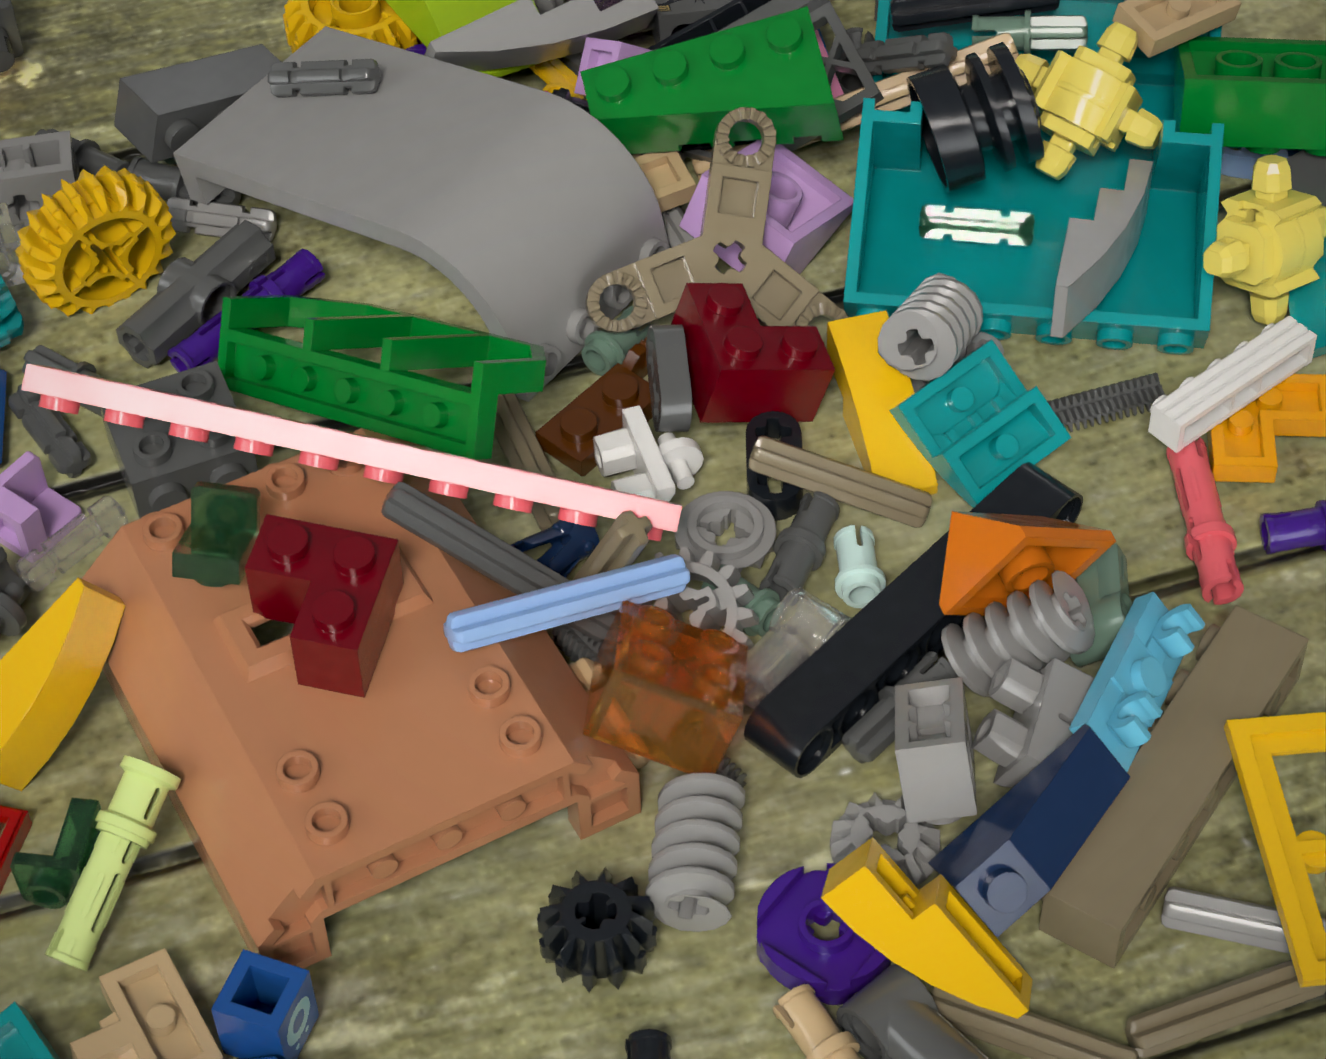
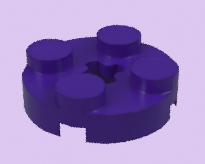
M827 863L826 871L814 870L804 873V866L789 870L768 887L758 905L757 956L759 961L779 983L792 990L802 984H809L813 987L815 995L822 1003L837 1006L844 1004L855 993L859 992L888 968L892 961L856 934L821 899L828 871L837 863ZM831 920L840 923V937L829 941L814 937V930L810 927L814 922L821 926H826Z

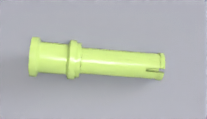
M126 755L123 756L119 765L124 773L107 810H99L95 821L98 823L95 828L100 833L94 844V849L68 902L61 923L45 952V955L86 972L90 966V961L104 928H106L125 885V880L132 864L135 862L141 848L147 849L149 844L154 843L157 833L152 829L169 790H177L181 782L179 777L162 768Z

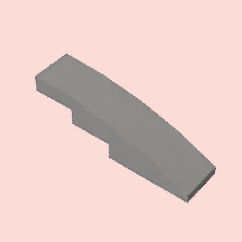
M518 0L431 41L424 56L475 71L543 63L583 52L586 37L615 41L645 29L659 7L655 0H623L599 11L594 0H571L540 15L532 0Z
M1130 159L1124 190L1100 188L1094 220L1069 218L1055 287L1050 336L1063 338L1098 306L1121 277L1138 245L1146 217L1153 161Z

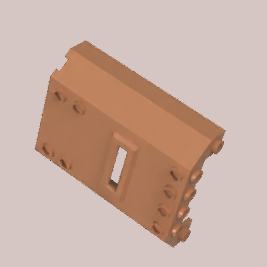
M363 428L351 432L427 449L422 445ZM297 454L283 461L269 464L256 472L219 487L210 488L202 494L160 511L151 512L138 520L121 526L82 579L119 596L126 605L114 643L102 670L151 764L181 779L178 789L169 790L167 795L248 950L304 969L332 956L324 918L566 807L568 809L569 822L581 840L641 813V798L638 771L546 630L461 653L455 652L450 648L448 640L444 635L443 624L451 612L512 597L516 594L385 518L381 513L382 505L387 494L396 484L363 477L364 464L340 459L338 470L333 471L298 463L300 454ZM404 473L403 482L476 524L460 498L428 491L429 478ZM266 514L398 539L404 584L396 603L393 621L365 698L298 685L290 634L261 646L253 633V628L272 621L257 613H253L245 573V565Z

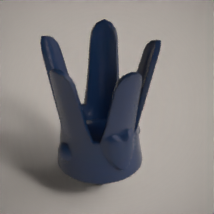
M559 520L552 527L511 544V546L524 552L551 543V547L536 561L566 578L577 563L591 555L600 540L595 527Z

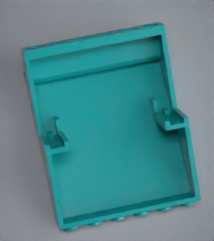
M879 0L875 41L885 42V39L916 35L928 37V34L945 32L953 37V46L960 50L972 45V36H995L997 33L972 31V22L897 32L894 31L891 24V0ZM1060 0L1059 8L1056 10L1032 13V16H1085L1088 22V42L1086 47L1098 53L1100 48L1097 42L1106 28L1114 23L1112 20L1118 4L1126 0ZM1222 26L1200 36L1221 37ZM1137 46L1130 63L1124 61L1122 64L1131 70L1136 78L1133 87L1137 89L1143 99L1138 111L1143 108L1158 117L1162 122L1156 148L1142 149L1125 141L1126 135H1124L1115 152L1100 145L1095 156L1092 157L1076 149L1073 153L1077 158L1067 175L1060 180L1053 179L1036 169V161L1027 163L1022 157L1015 141H1013L1012 144L1016 157L1015 169L1005 172L996 160L992 150L983 152L986 179L947 193L936 173L922 137L923 107L921 102L911 101V106L898 111L876 110L875 98H863L843 300L844 311L847 315L854 317L886 310L890 317L927 277L942 273L965 283L976 293L983 309V323L979 332L988 333L998 340L1008 339L1011 337V333L1035 335L1037 341L1051 345L1068 344L1072 341V338L1096 340V345L1099 347L1113 350L1131 348L1133 343L1157 345L1158 351L1175 355L1192 353L1194 348L1204 349L1210 332L1214 275L1207 273L1203 268V254L1216 241L1224 124L1212 123L1209 134L1175 132L1176 120H1173L1174 47L1148 58ZM1058 50L1031 51V54L1047 60L1050 66ZM1077 50L1062 51L1073 57ZM1018 51V54H1024V51ZM882 72V75H875L872 78L874 82H877L897 73L886 74ZM1040 128L1042 141L1049 142L1052 137ZM1129 160L1153 161L1146 217L1138 245L1121 277L1098 306L1063 338L1050 336L1055 287L1069 218L1094 220L1100 188L1124 190Z

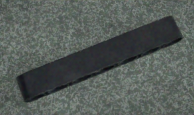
M1027 462L1011 473L970 512L1043 516L1075 523L1082 509L1083 496L1034 464ZM949 531L755 707L745 725L744 738L746 741L795 777H805L843 744V735L880 701L878 692L885 686L893 687L899 680H902L929 651L936 652L938 655L944 649L941 640L942 629L950 623L958 624L963 629V619L967 616L944 615L939 605Z

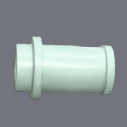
M850 525L839 530L834 536L833 544L839 573L835 578V591L848 606L864 608L886 588V577L883 571L877 567L873 532L869 528L861 526V546H859L856 539L855 525Z

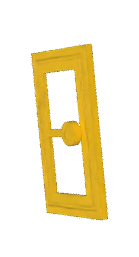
M1326 712L1226 720L1224 731L1299 986L1326 985V932L1308 874H1320L1326 871V835L1318 831L1308 830L1296 837L1272 757L1326 752Z

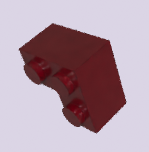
M686 283L671 325H682L684 328L692 402L700 423L750 422L753 417L769 411L784 412L792 416L797 422H813L835 372V367L817 327L760 326L743 283Z
M266 514L245 565L253 613H257L266 619L294 624L290 634V643L298 685L365 698L393 621L396 603L404 584L398 539Z

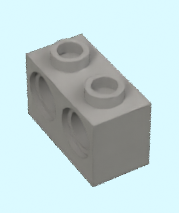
M962 677L895 686V754L908 824L928 822L934 825L953 823L962 817L977 815L974 749L971 748L973 741Z

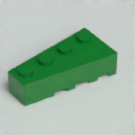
M808 6L580 71L590 115L613 133L630 154L681 151L682 146L686 144L710 143L711 147H713L717 125L726 114L739 107L756 108L761 112L763 111L772 120L776 130V145L794 144V137L821 136L823 142L844 140ZM749 122L734 124L730 128L728 135L729 144L732 148L735 147V141L762 140L758 128Z

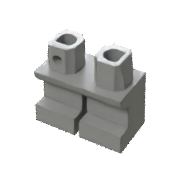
M1010 658L995 672L988 695L990 698L1014 710L1013 717H1010L994 708L983 718L977 728L971 747L999 764L993 783L1008 788L1014 787L1073 735L1069 727L1094 677L1056 658L1040 671Z

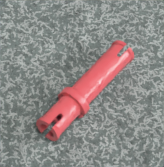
M1199 438L1196 442L1193 441L1178 453L1167 447L1166 456L1173 473L1182 516L1187 528V534L1184 537V547L1190 560L1194 561L1197 567L1202 597L1208 603L1213 599L1215 605L1233 602L1244 591V584L1234 557L1237 539L1231 525L1227 524L1226 520H1224L1214 475L1209 464L1206 443L1202 438Z

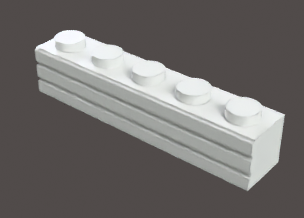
M1287 316L1276 324H1268L1260 335L1249 342H1241L1234 352L1224 359H1215L1208 366L1207 370L1195 378L1192 376L1188 377L1177 390L1168 396H1159L1150 408L1151 416L1148 432L1175 453H1178L1209 430L1310 364L1313 358L1317 335L1311 330H1307V327L1298 323L1291 316Z

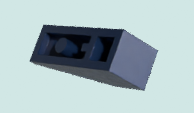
M1084 724L928 863L938 875L942 874L996 937H999L1053 888L1130 779V776L1091 727Z

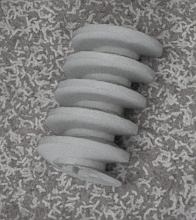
M937 273L927 277L882 325L878 336L879 355L888 365L914 380L929 381L942 376L952 367L954 362L966 350L967 346L979 334L983 323V309L976 293L965 283L946 274Z
M1056 570L1052 574L1053 589L1045 581L1038 579L1029 586L1030 598L1023 592L1014 591L1007 597V608L1001 603L994 601L985 608V619L980 614L972 612L963 619V629L958 624L950 623L942 629L941 634L944 652L958 677H962L963 683L973 692L983 697H989L988 691L993 675L1010 658L1040 671L1054 658L1065 662L1071 654L1086 652L1093 645L1095 637L1094 619L1083 589L1074 578L1064 571Z
M690 773L672 779L659 792L658 814L655 817V837L652 840L651 846L653 859L649 863V884L646 887L645 896H650V901L654 905L655 918L665 925L680 931L701 932L719 928L725 925L732 917L726 905L735 896V884L731 880L737 875L738 866L734 856L740 851V836L737 833L743 825V814L740 809L745 805V790L738 782L726 776L713 773Z

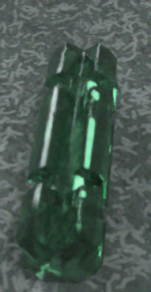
M925 204L920 211L919 234L921 238L943 241V235H952V241L994 245H999V239L1008 240L1007 246L1028 247L1033 241L1035 219L1033 213L1011 210L1010 216H1001L1002 210L955 206L954 212L946 211V205Z

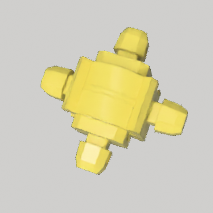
M1114 22L1106 28L1097 42L1100 48L1098 53L1079 45L1073 57L1062 50H1058L1050 66L1047 60L1032 54H1020L1015 60L1018 67L1025 73L1032 88L1041 115L1040 128L1052 137L1049 142L1043 140L1044 157L1036 161V169L1053 179L1060 180L1067 175L1077 159L1073 155L1076 149L1092 157L1095 156L1100 145L1115 152L1124 135H1126L1125 141L1142 149H1155L1158 145L1162 122L1158 117L1143 108L1138 111L1143 99L1137 89L1133 87L1136 78L1131 70L1122 65L1124 61L1130 63L1138 45V34L1133 29L1119 22Z
M1266 155L1258 158L1253 166L1252 189L1221 202L1227 215L1217 225V241L1213 242L1204 251L1203 268L1207 273L1219 276L1226 284L1249 291L1251 314L1254 320L1268 325L1270 323H1278L1286 316L1290 291L1320 279L1313 267L1324 255L1326 206H1322L1320 200L1314 195L1292 190L1291 169L1287 158L1278 155Z

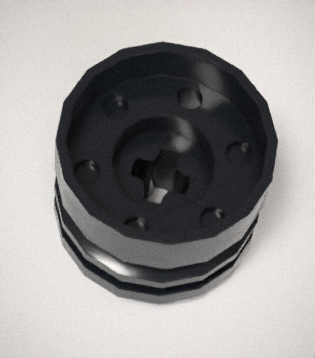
M1004 42L990 46L987 49L991 75H988L981 59L974 52L965 57L967 84L959 86L945 64L909 76L906 79L911 101L921 102L923 107L922 137L936 173L947 193L986 179L983 152L992 150L996 160L1005 172L1016 168L1013 141H1015L1022 157L1027 163L1044 157V146L1040 130L1041 118L1036 99L1025 73L1018 67Z

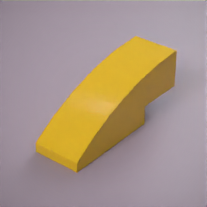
M884 310L827 322V352L835 367L834 376L843 397V417L863 470L929 492L930 495L936 494L938 483L934 468L913 444L889 411L912 395L914 389L910 377L888 365L878 353V336L882 325L889 319L887 311Z
M78 577L0 660V784L22 792L50 759L75 723L97 683L114 643L126 606L119 596Z
M873 837L829 869L821 899L856 934L889 960L928 984L976 1006L1016 1019L1029 1011L1033 979L942 874L921 889H918Z

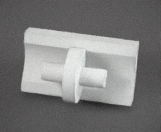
M640 405L622 409L623 428L593 437L595 461L603 477L633 470L634 475L611 481V489L669 502L675 495L674 483H676L677 488L682 490L690 488L695 482L693 475L701 468L704 460L698 443L691 438H676L673 433L666 432L659 436L657 440L658 446Z

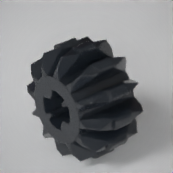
M606 867L600 873L598 879L587 881L576 870L571 880L572 889L552 885L551 892L548 895L549 906L540 908V913L537 917L538 932L542 934V937L539 939L540 953L545 959V963H555L556 974L560 977L562 983L582 975V985L590 993L596 985L597 979L607 978L619 990L621 983L624 981L623 970L643 974V969L647 965L646 953L654 951V947L657 945V927L653 924L655 920L654 905L650 901V896H639L638 885L635 884L632 876L617 884H613L612 875Z

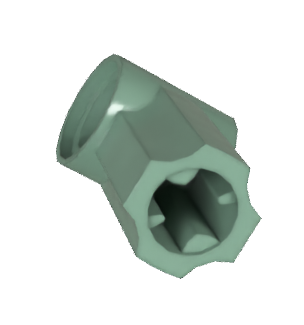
M1113 544L1075 579L1083 589L1089 602L1095 628L1093 645L1082 654L1070 655V658L1078 667L1105 659L1133 604L1129 597L1127 560L1118 544Z

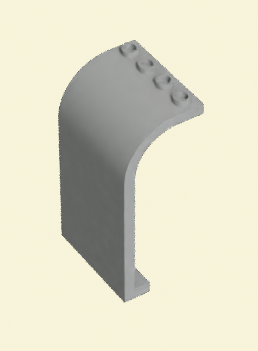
M327 26L283 62H296L297 67H301V61L347 60L348 65H352V59H374L377 61L379 72L381 73V83L378 85L375 93L353 94L351 88H348V94L302 96L300 90H297V96L276 97L271 93L267 74L173 153L191 200L207 205L224 189L228 188L401 248L425 260L444 274L467 297L491 334L543 346L546 357L543 387L585 346V339L591 332L596 330L602 331L591 322L586 311L585 301L590 286L606 273L670 248L659 203L639 164L613 133L582 108L560 96ZM613 285L603 290L600 295L599 305L605 316L613 320L629 305L633 297L626 288ZM538 392L516 393V396L529 402Z

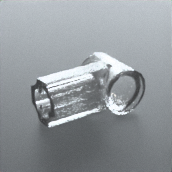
M794 588L776 608L770 621L769 631L730 671V685L736 689L746 705L755 709L773 689L852 618L803 588Z

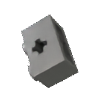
M70 130L0 140V232L17 230L30 225L26 211L40 209L43 206L42 194L53 195L61 189V179L69 183L78 180L80 171Z

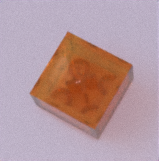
M622 601L593 664L583 735L688 774H715L743 719L748 646L737 643L733 637L723 631L716 629L703 630L676 620L670 613L657 606H640L629 601Z

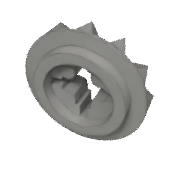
M733 491L712 492L694 499L682 509L678 529L675 532L676 549L680 550L681 547H688L698 563L704 553L710 550L720 559V564L727 565L732 563L739 573L748 566L760 569L765 555L769 552H774L776 524L769 509L755 498ZM730 523H734L735 538H730L726 545L718 546L715 536H721L724 530H728Z
M874 792L868 802L857 805L849 801L845 813L839 820L833 821L830 837V854L833 863L841 861L872 838L873 831L878 830L884 836H889L894 832L898 834L897 849L893 850L886 844L880 846L915 886L925 881L934 871L928 862L940 852V830L935 829L933 824L928 822L908 824L903 795L896 801L881 800L877 793Z

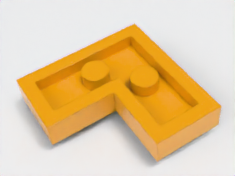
M1293 374L1207 432L1209 463L1215 481L1274 483L1278 469L1275 436L1326 437V374Z

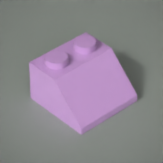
M762 140L754 141L738 151V154L746 156L758 152ZM779 144L775 145L762 245L800 274L853 209V198L785 146ZM709 170L702 174L679 225L694 238L699 237L701 232ZM733 243L727 248H723L718 244L715 246L713 252L738 272L742 270L744 265L738 260V255L742 249L737 244Z

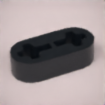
M769 411L753 417L747 424V495L763 503L773 515L774 520L779 521L788 519L797 513L803 497V489L781 481L782 493H770V477L753 472L748 468L750 454L758 437L764 435L802 448V432L799 423L792 416L784 412Z

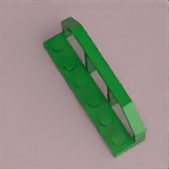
M292 295L223 297L217 363L230 391L453 455L482 460L492 459L498 395L543 392L546 357L544 348L540 345L374 304ZM248 328H304L303 343ZM382 347L381 364L331 350ZM473 367L472 386L467 387L408 370Z

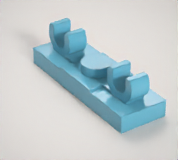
M1155 592L1135 598L1069 727L1073 734L1084 724L1091 727L1126 772H1128L1140 745L1148 742L1152 736L1148 729L1152 727L1155 719L1161 717L1163 713L1161 706L1173 684L1172 679L1183 656L1193 651L1195 647L1187 634L1199 631L1205 626V622L1191 604H1182L1169 611Z

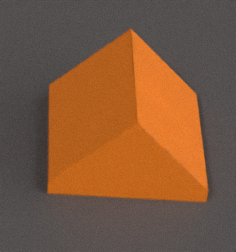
M952 511L939 599L940 608L944 615H968L974 612L981 616H985V608L994 601L1001 603L1007 608V597L1010 593L1020 591L1030 598L1029 586L1038 579L1045 581L1053 589L1052 574L1056 570L1066 572L1075 580L1116 542V539L1111 530L1043 516Z

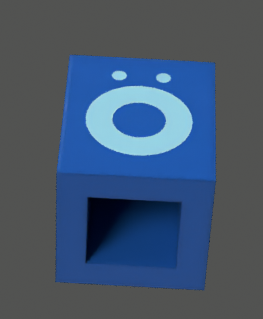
M244 949L211 1008L223 1053L239 1059L275 1056L277 1059H297L319 1017L309 970Z

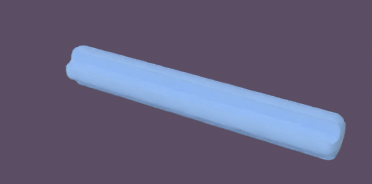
M670 554L451 612L443 624L444 635L453 651L465 652L681 593L686 589V584L690 582V571L686 568L683 557L677 554Z

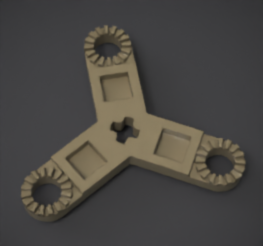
M739 107L726 114L717 125L713 140L700 236L606 273L590 286L586 295L585 305L589 319L597 328L607 333L619 334L675 313L686 283H743L757 319L762 326H808L809 322L817 316H825L832 321L849 318L844 309L837 306L822 294L819 289L762 245L775 145L777 142L773 122L763 111L761 112L753 107ZM739 122H749L755 125L762 137L761 147L758 152L744 156L743 154H738L736 150L734 151L729 144L728 135L730 128ZM733 243L737 244L742 249L738 255V260L744 265L742 270L738 272L736 269L730 268L724 273L719 272L715 268L719 261L718 255L713 252L715 246L718 244L723 248H727ZM618 285L626 288L631 293L634 305L631 314L627 318L612 320L601 311L599 305L600 295L605 288Z

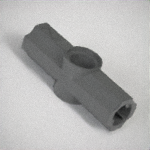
M244 220L240 225L236 224L194 262L186 257L178 258L171 262L159 279L157 294L116 329L119 344L128 351L135 362L148 369L153 364L157 365L168 355L169 349L188 338L200 326L222 311L223 297L237 296L241 289L276 259L273 244L267 240L258 226Z

